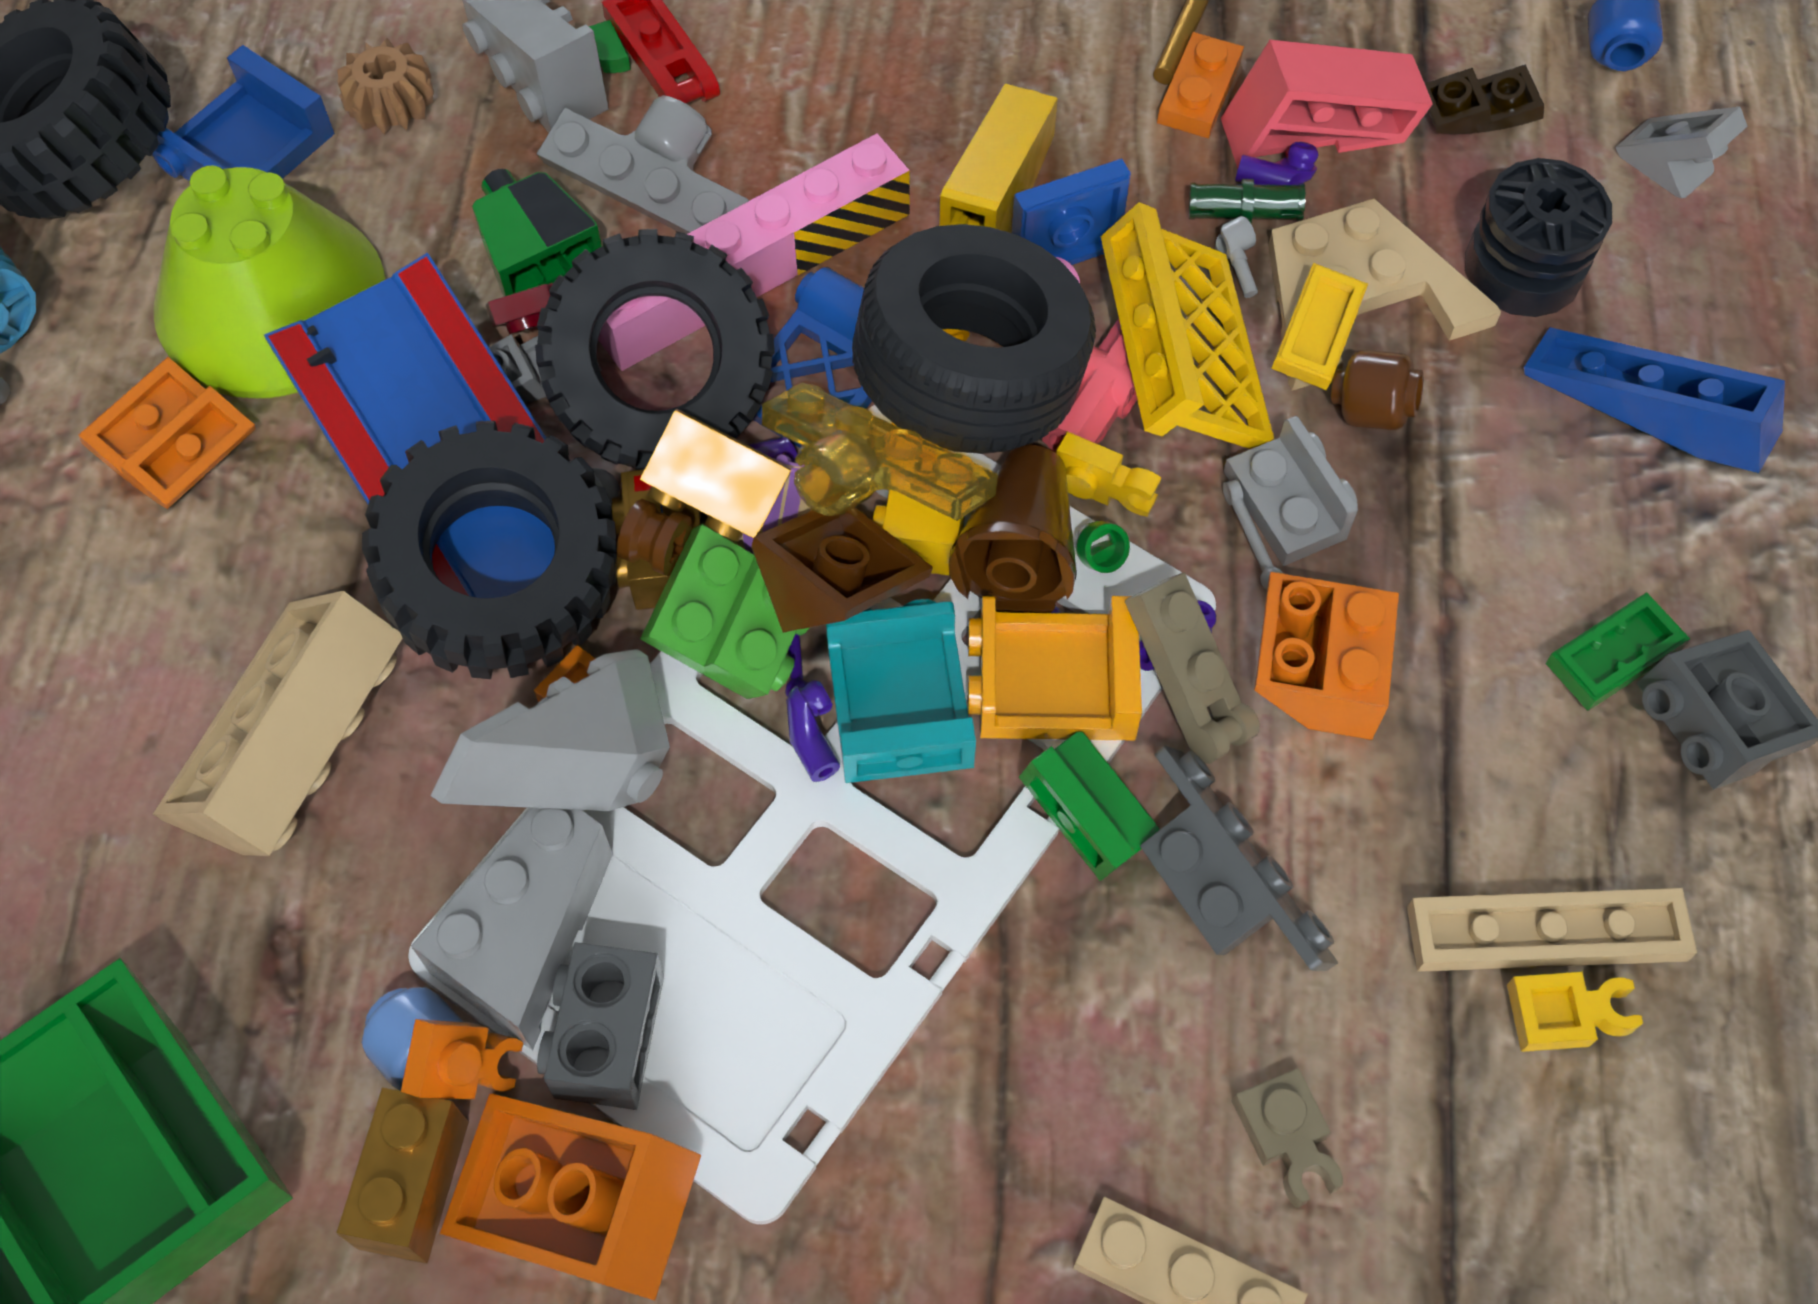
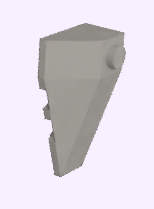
M638 649L604 654L590 662L587 670L589 676L574 684L566 677H562L549 684L547 697L542 699L533 708L528 709L517 702L461 733L430 796L441 804L611 811L644 802L653 794L662 779L663 770L659 767L670 748L648 656Z

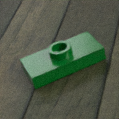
M1646 592L1551 653L1545 664L1585 709L1589 711L1650 671L1668 654L1682 650L1690 638Z

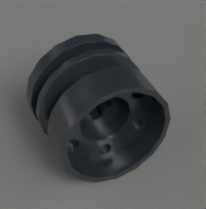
M1545 158L1516 162L1499 173L1489 190L1486 203L1480 213V220L1472 233L1465 251L1464 271L1468 280L1493 301L1500 310L1512 315L1538 317L1557 313L1573 302L1612 225V202L1603 185L1584 169L1562 160Z

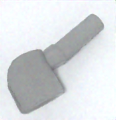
M1240 216L1222 225L1221 234L1218 235L1215 241V250L1227 255V259L1230 260L1231 265L1235 269L1244 297L1250 298L1255 296L1258 290L1244 251L1255 245L1256 235L1248 219Z

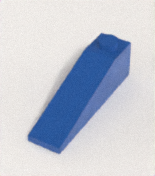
M1549 327L1524 366L1525 376L1700 459L1759 473L1783 431L1785 380Z

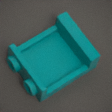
M919 599L911 601L903 607L879 610L868 608L845 621L826 624L845 783L974 768L976 737L973 719L968 717L955 635V610L953 602L937 603L929 599Z

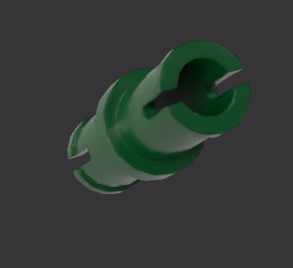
M1244 178L1241 179V184H1196V182H1190L1189 219H1235L1243 216L1251 224L1252 219H1296L1297 221H1302L1305 211V184H1254V179Z

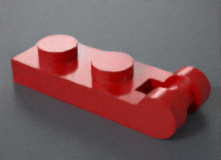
M663 0L602 1L604 18L606 21H611L620 41L656 91L658 97L662 95L670 96L688 104L699 98L706 102L720 95V88L715 74ZM687 73L690 77L679 83L674 80L675 77Z

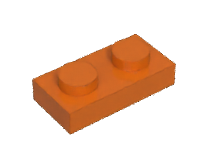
M1193 32L1159 108L1157 124L1209 139L1240 66L1244 46Z

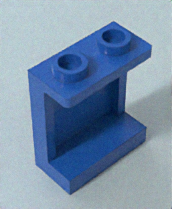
M242 45L227 57L236 82L176 132L173 133L166 128L165 131L158 133L157 139L159 144L152 155L158 165L173 178L181 175L190 181L192 174L199 168L214 165L222 169L234 167L259 169L267 173L278 174L283 179L335 134L320 95Z

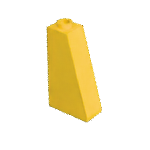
M1004 84L940 194L939 226L967 224L992 227L1012 233L1014 194L1031 189L1034 186L1054 138L1057 97L1042 94L1035 90Z

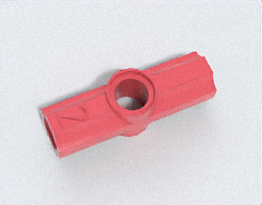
M1119 318L1099 348L1093 346L1084 377L1070 412L1056 429L1042 438V442L1048 445L1056 454L1067 431L1099 445L1117 417L1124 419L1137 401Z

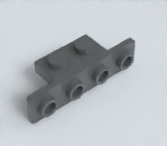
M1163 746L1154 754L1187 799L1190 806L1141 844L1140 847L1216 955H1226L1266 923L1274 919L1312 971H1328L1338 964V961L1328 949L1334 944L1332 935L1313 912L1308 910L1303 914L1287 893L1294 888L1289 876L1271 856L1268 855L1262 859L1248 840L1254 834L1251 825L1232 803L1228 802L1223 806L1209 787L1215 782V777L1203 760L1191 750L1186 754L1183 751L1168 746Z

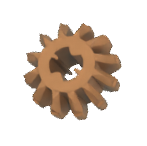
M386 38L380 46L371 47L364 42L363 52L360 54L346 53V66L337 70V83L341 92L339 97L345 111H348L351 118H355L360 123L363 130L377 126L385 135L391 126L400 125L407 131L408 121L411 118L425 119L426 106L434 103V89L431 83L432 77L428 64L423 60L422 55L416 54L411 49L409 43H403L395 47Z

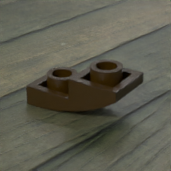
M1526 64L1479 80L1473 68L1425 83L1433 103L1427 112L1436 133H1483L1524 125L1544 118V103Z

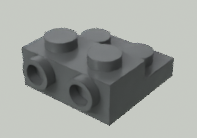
M1750 630L1668 654L1636 683L1643 692L1642 702L1646 712L1652 718L1665 722L1681 744V757L1685 766L1693 773L1703 775L1713 790L1755 775L1771 761L1809 748L1818 741V719Z

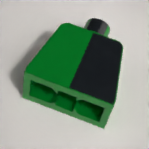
M497 169L490 172L483 179L481 188L486 196L477 199L472 205V209L503 297L543 284L554 283L559 275L564 276L572 268V260L587 249L591 253L602 247L598 225L594 219L547 173L536 172L516 181L509 170Z

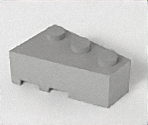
M462 0L468 19L467 22L462 24L470 46L477 54L484 52L488 56L490 66L497 80L504 88L511 85L516 92L521 109L531 122L539 120L549 133L564 108L587 119H591L609 110L594 31L586 24L577 29L571 26L568 22L573 19L570 11L565 7L561 6L552 10L545 5L550 0Z
M531 808L411 945L430 974L513 1037L522 1041L532 1051L541 1032L539 1025L553 993L557 970L561 964H565L578 930L582 931L613 855L602 824L582 810Z

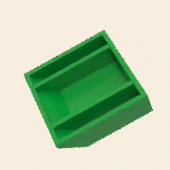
M121 958L0 1040V1304H153L293 1199L184 1035Z

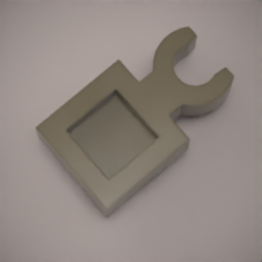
M1299 1068L1237 1093L1234 1096L1232 1103L1262 1165L1265 1166L1282 1159L1287 1169L1283 1181L1284 1190L1288 1199L1295 1207L1299 1208L1305 1205L1310 1199L1307 1190L1302 1184V1174L1305 1172H1314L1320 1175L1330 1194L1342 1187L1343 1176L1339 1166L1331 1157L1318 1152L1315 1144L1326 1140L1331 1131Z

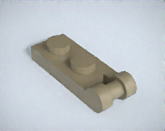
M1185 572L1169 577L1124 600L1189 749L1195 752L1204 763L1210 764L1227 754L1230 744L1240 746L1257 736L1260 731L1258 717L1254 710L1241 702ZM1209 706L1215 721L1211 719L1206 707Z

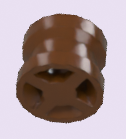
M644 499L636 501L625 517L617 543L618 557L632 563L639 560L647 561L655 572L670 576L692 531L691 518L679 512L666 515L659 512L657 505Z

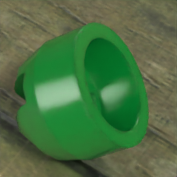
M1095 521L1086 524L1078 531L1074 542L1076 554L1080 561L1086 567L1101 573H1111L1119 569L1127 560L1130 551V541L1125 530L1116 524L1106 521ZM1108 534L1110 540L1091 546L1092 542Z

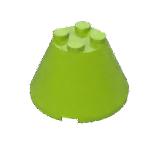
M214 165L205 166L192 174L190 186L179 196L171 212L154 300L155 329L159 341L168 356L204 388L211 386L220 394L239 398L255 399L286 396L298 391L267 343L264 334L300 320L305 321L386 280V275L375 248L362 232L284 183L278 174L246 167L222 169Z

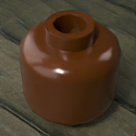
M1359 350L1351 356L1346 369H1336L1331 388L1332 404L1341 405L1344 420L1348 425L1372 429L1399 430L1405 425L1409 417L1417 418L1423 394V370L1414 369L1412 359L1403 353Z

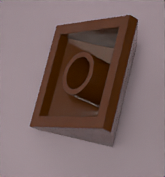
M842 497L754 536L751 545L783 633L845 621L929 578L933 569L925 560Z

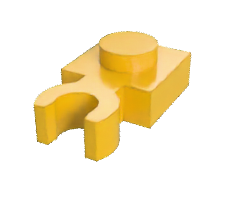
M1067 431L1057 449V455L1065 464L1068 492L1075 497L1093 499L1107 506L1113 498L1118 500L1129 511L1148 517L1158 497L1155 491L1161 482V477L1147 469L1128 468L1122 465V454Z
M1582 972L1514 976L1507 984L1521 1052L1590 1047L1598 1040L1595 1027L1611 1036H1626L1633 1033L1643 1024L1641 1015L1622 1016L1616 1013L1611 1006L1610 998L1626 997L1635 989L1633 980L1617 977L1609 979L1595 991L1586 990Z

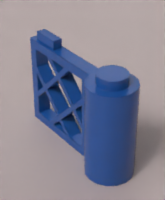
M823 267L816 273L809 272L801 280L795 293V301L798 303L797 310L774 338L775 353L772 356L771 371L773 373L770 382L785 380L788 402L765 407L760 405L761 407L752 420L780 437L788 438L798 448H801L803 444L819 441L800 429L798 414L832 408L835 422L821 440L834 436L842 440L872 402L862 386L857 389L836 392L832 370L854 366L852 362V343L864 287L829 267ZM802 333L821 344L823 358L789 364L787 350ZM828 349H830L838 355L829 356ZM781 359L782 366L775 367ZM826 372L829 394L795 400L792 378ZM847 405L840 414L839 406ZM791 416L792 424L782 417Z

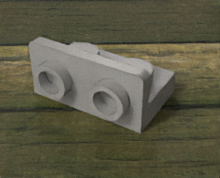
M1298 416L1284 420L1279 438L1226 460L1223 471L1229 481L1234 479L1239 481L1243 490V500L1251 517L1282 566L1347 540L1358 511L1355 492L1345 479L1338 478L1326 459L1325 449L1321 440L1314 432L1307 431Z

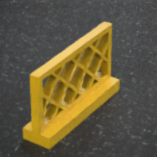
M1138 202L1100 237L1144 431L1163 437L1174 427L1179 426L1248 449H1253L1275 440L1227 255L1161 229L1157 210ZM1170 263L1176 269L1175 271L1171 269ZM1198 266L1209 270L1211 281ZM1180 275L1197 293V295L1203 300L1201 303L1187 288V286L1181 281V279L1179 278ZM1207 307H1209V309H1210V310L1215 314V316L1221 321V323L1223 324V328L1217 323V321H1216V320L1211 316V314L1206 310ZM1181 309L1187 315L1186 318L1182 316ZM1192 323L1195 324V326L1201 331V333H1202V334L1207 338V340L1213 345V347H1214L1213 350H1211V348L1205 343V341H1204V340L1199 336V334L1193 329V327L1191 326ZM1219 355H1221L1225 359V361L1231 366V368L1235 371L1236 377L1218 358ZM1193 358L1199 363L1197 367L1194 365ZM1204 372H1206L1211 377V379L1218 385V387L1224 392V394L1226 395L1225 398H1223L1218 393V391L1211 385V383L1205 378V376L1203 375ZM1232 404H1234L1236 408L1242 413V415L1247 419L1248 426L1230 407ZM1204 405L1210 413L1198 409Z

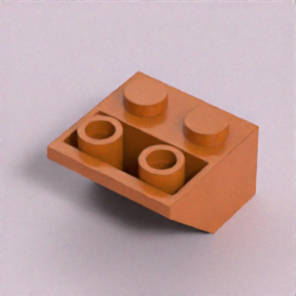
M1270 572L1254 691L1307 729L1372 740L1389 705L1399 593Z

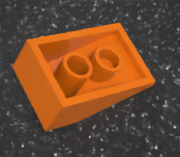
M490 1093L439 1234L655 1301L701 1154L650 1133Z

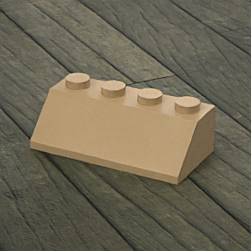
M345 591L289 602L153 815L166 823L241 855L270 856L272 851L280 849L292 836L297 826L298 820L294 815L307 795L314 793L329 775L331 762L328 760L340 740L349 737L362 721L365 710L361 706L371 689L381 684L393 670L397 661V657L393 653L403 639L401 633Z

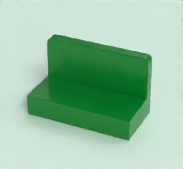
M1076 732L1055 749L1052 746L1033 759L1019 776V779L1056 826L1059 827V830L1099 881L1103 880L1142 849L1140 845L1160 830L1083 732Z

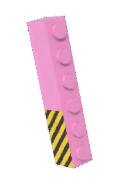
M876 133L688 233V235L694 236L693 242L709 249L712 244L726 253V261L736 270L742 268L753 281L751 286L756 297H759L910 215V170ZM644 296L630 300L617 308L604 323L598 340L620 370L623 371L704 327L705 324L691 308L675 299L664 296Z

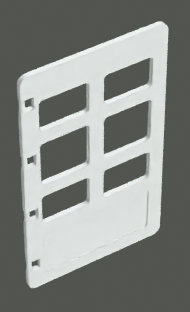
M873 405L864 413L842 441L884 462L886 453L896 454L899 439L891 438L892 422ZM948 450L965 490V526L1001 465L983 454ZM881 475L872 487V490L888 499L889 490L881 489ZM1070 506L1073 542H1075L1078 531L1086 524L1095 521ZM1108 534L1092 542L1091 546L1110 540ZM1130 542V551L1125 563L1114 572L1101 573L1086 567L1080 561L1074 545L1077 570L1074 590L1068 600L1065 596L1057 602L1076 614H1108L1112 596H1134L1182 572ZM1187 576L1196 599L1207 602L1215 611L1216 601L1212 592L1206 586ZM950 579L933 601L937 603L953 602L956 642L965 698L968 701L969 675L980 676V657L968 656V646L964 644L962 638L968 632L969 618H979L981 615L982 598L970 591L969 598L967 599L958 592L952 579ZM888 598L870 608L879 610L903 607V605L892 598ZM661 651L650 663V668L664 724L676 726L772 790L776 797L722 865L715 867L707 865L624 807L611 811L582 810L602 824L613 855L582 931L578 930L565 965H570L574 943L578 942L658 953L664 974L637 1110L596 1104L590 1105L619 1126L656 1135L701 1154L694 1182L745 1220L754 1224H768L780 1218L787 1210L835 1139L847 1127L938 1001L942 991L963 962H966L1058 835L1059 827L1056 826L1050 817L1046 820L1029 809L1035 798L1025 786L978 851L971 857L958 856L855 788L852 783H845L837 722L826 734L825 738L840 763V768L830 778L820 782H813L790 744L700 686L698 681L703 674ZM1140 668L1142 718L1163 687L1155 670L1144 671ZM1028 739L1044 751L1051 746L1055 749L1066 741L1063 739ZM1090 740L1108 764L1125 742V740ZM526 808L524 810V812L518 817V819L512 824V826L506 831V833L500 838V840L482 859V861L477 865V867L471 872V874L465 879V881L459 886V888L453 893V895L447 900V902L441 907V909L435 914V916L417 935V937L413 940L412 944L416 941V939L423 933V931L430 925V923L437 917V915L444 909V907L451 901V899L458 893V891L464 886V884L471 878V876L478 870V868L485 862V860L492 854V852L499 846V844L506 838V836L513 830V828L520 822V820L527 814V812L531 808ZM817 827L829 828L931 896L936 902L933 912L887 974L882 977H870L761 901L763 892L810 832ZM933 940L950 953L931 979L928 980L913 970L912 966ZM410 946L408 954L409 963L421 980L483 1026L488 1027L491 1032L515 1038L430 974ZM617 981L602 982L592 990L589 999L598 1003L609 1002L620 994L623 984ZM553 993L540 1022L539 1028L541 1032L533 1051L524 1044L522 1051H519L536 1065L542 1036L545 1031L554 1032L560 1007L554 1006ZM602 1047L588 1048L577 1057L574 1068L584 1072L596 1070L605 1063L609 1051ZM808 1109L826 1123L806 1151L801 1154L787 1144L785 1139Z

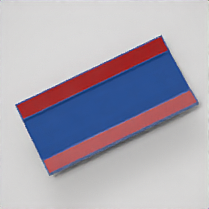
M428 252L395 272L392 277L305 321L300 320L264 334L273 353L367 505L371 496H384L385 493L380 479L390 465H397L403 469L409 463L405 451L420 440L424 441L428 448L441 442L438 433L440 430L457 425L459 434L477 431L476 421H496L498 431L511 433L512 425L518 423L533 427L536 441L543 443L546 439L541 428ZM313 325L319 334L316 336L307 335V328ZM328 347L337 360L333 364L324 363L311 367L306 359ZM489 506L466 513L450 524L435 545L432 563L439 580L450 589L471 597L498 598L521 591L535 582L550 565L554 557L555 543L550 528L531 513L514 507Z

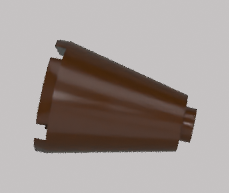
M1025 445L1012 450L1007 455L953 544L949 557V576L958 592L967 599L969 598L970 591L980 598L982 596H995L996 612L1050 613L1055 610L1057 601L1065 596L1068 600L1071 596L1077 575L1066 469L1063 460L1052 450L1037 445Z

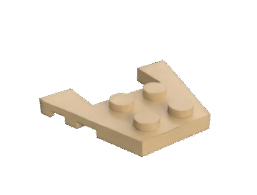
M1375 199L1288 224L1271 231L1268 246L1276 302L1280 303L1282 339L1313 263L1368 283L1357 315L1419 295L1422 296L1449 341L1496 326L1501 314L1500 309L1493 301ZM1341 357L1336 369H1342L1344 361ZM1287 375L1288 385L1292 391L1312 385Z

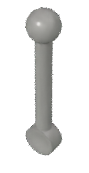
M1234 479L1224 482L1223 494L1225 500L1235 510L1261 567V585L1267 590L1270 572L1284 573L1272 564L1244 503L1243 490L1239 481Z

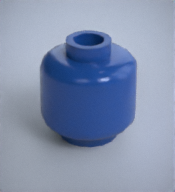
M1597 0L1590 9L1587 18L1590 52L1598 64L1617 71H1628L1642 66L1658 53L1663 42L1661 9L1658 0Z

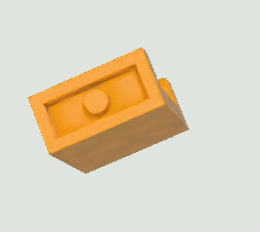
M982 596L981 618H969L968 656L980 657V676L969 675L968 714L980 715V738L1067 740L1076 732H1083L1089 740L1135 741L1142 715L1139 633L1124 601L1132 596H1112L1108 614L996 612L995 596Z

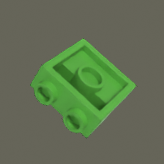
M701 524L692 529L640 639L740 696L752 699L768 695L770 689L778 691L786 683L794 667V658L787 655L788 649L795 634L801 636L809 628L783 633L755 555Z

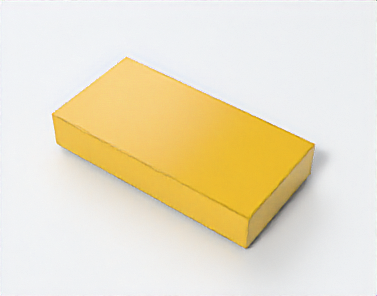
M1313 263L1271 369L1327 390L1336 371L1368 283Z

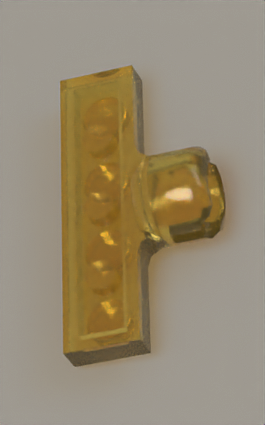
M802 382L762 404V426L805 446L795 457V462L799 466H805L795 471L794 485L801 499L816 513L826 516L842 515L868 500L876 490L890 489L958 521L996 495L997 473L974 463L963 454L950 452L923 439L914 431L899 428L882 420L865 408L853 406L831 396L816 385Z

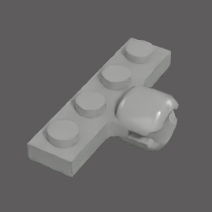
M662 95L655 99L637 129L629 135L617 134L564 108L537 152L539 158L548 166L684 234L696 230L749 201V199L693 172L695 162L712 136L711 128L706 124L705 118L695 109L670 96Z

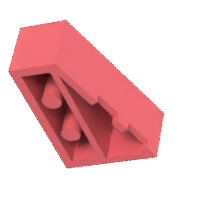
M1270 39L1222 115L1221 122L1238 168L1243 154L1251 157L1285 153L1286 157H1288L1290 146L1295 142H1306L1314 145L1316 148L1335 145L1338 153L1405 143L1433 103L1413 54Z

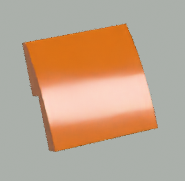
M167 357L78 436L81 443L112 470L153 501L169 509L246 439L256 427L253 422L211 386L205 389L172 359Z

